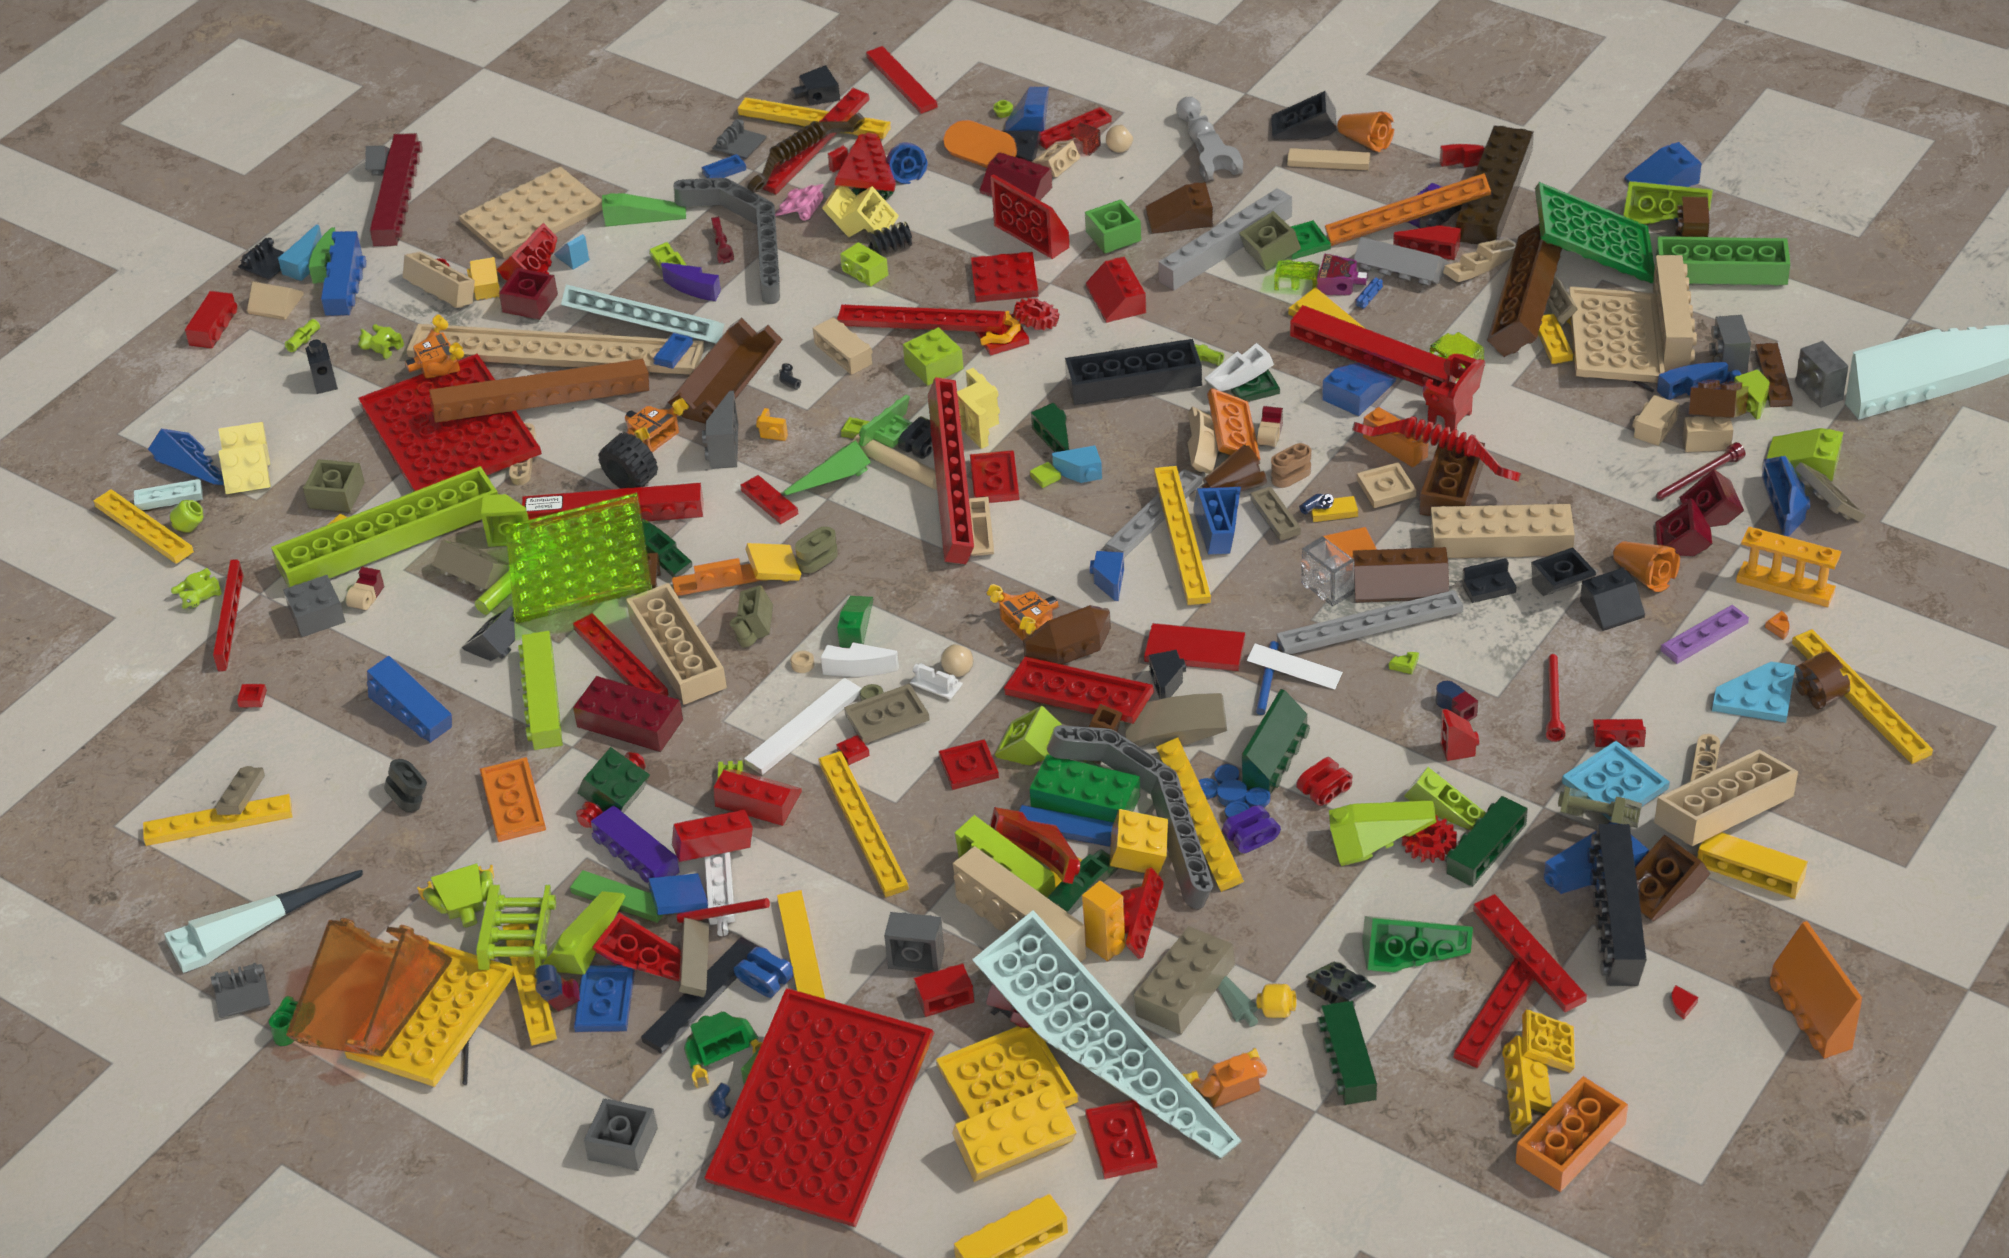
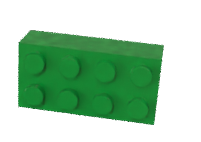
M1048 754L1029 788L1031 807L1108 822L1115 821L1119 809L1133 812L1141 797L1140 776L1074 760L1059 759Z

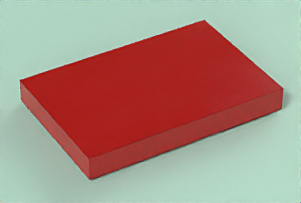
M1014 450L970 454L974 498L988 497L989 503L1020 500Z
M1128 1100L1085 1110V1116L1104 1179L1158 1168L1140 1106L1136 1101Z

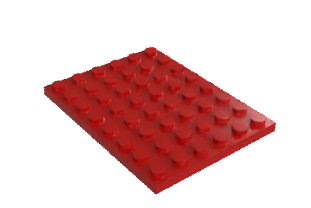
M478 353L458 360L460 371L432 378H425L424 374L358 397L361 408L413 492L480 466L486 475H490L542 454L540 446L516 410L435 422L431 410L429 390L495 380Z
M786 988L704 1179L707 1183L856 1228L934 1036L933 1029Z

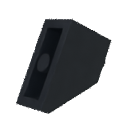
M1177 650L1149 655V672L1159 699L1172 697L1183 683V673L1186 672V665L1184 659L1179 658Z

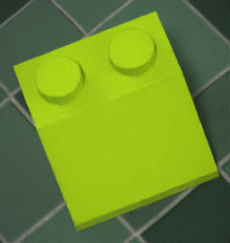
M506 494L483 495L481 517L488 547L533 544L526 507Z
M1041 705L1011 722L994 755L999 759L1028 766L1038 761L1043 762L1046 755H1049L1047 745L1056 726L1062 724Z

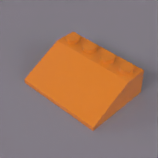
M1808 921L1802 922L1773 964L1769 981L1773 991L1778 992L1783 999L1785 1008L1791 1011L1796 1018L1798 1027L1804 1030L1810 1038L1812 1047L1818 1050L1825 1059L1853 1049L1862 996Z

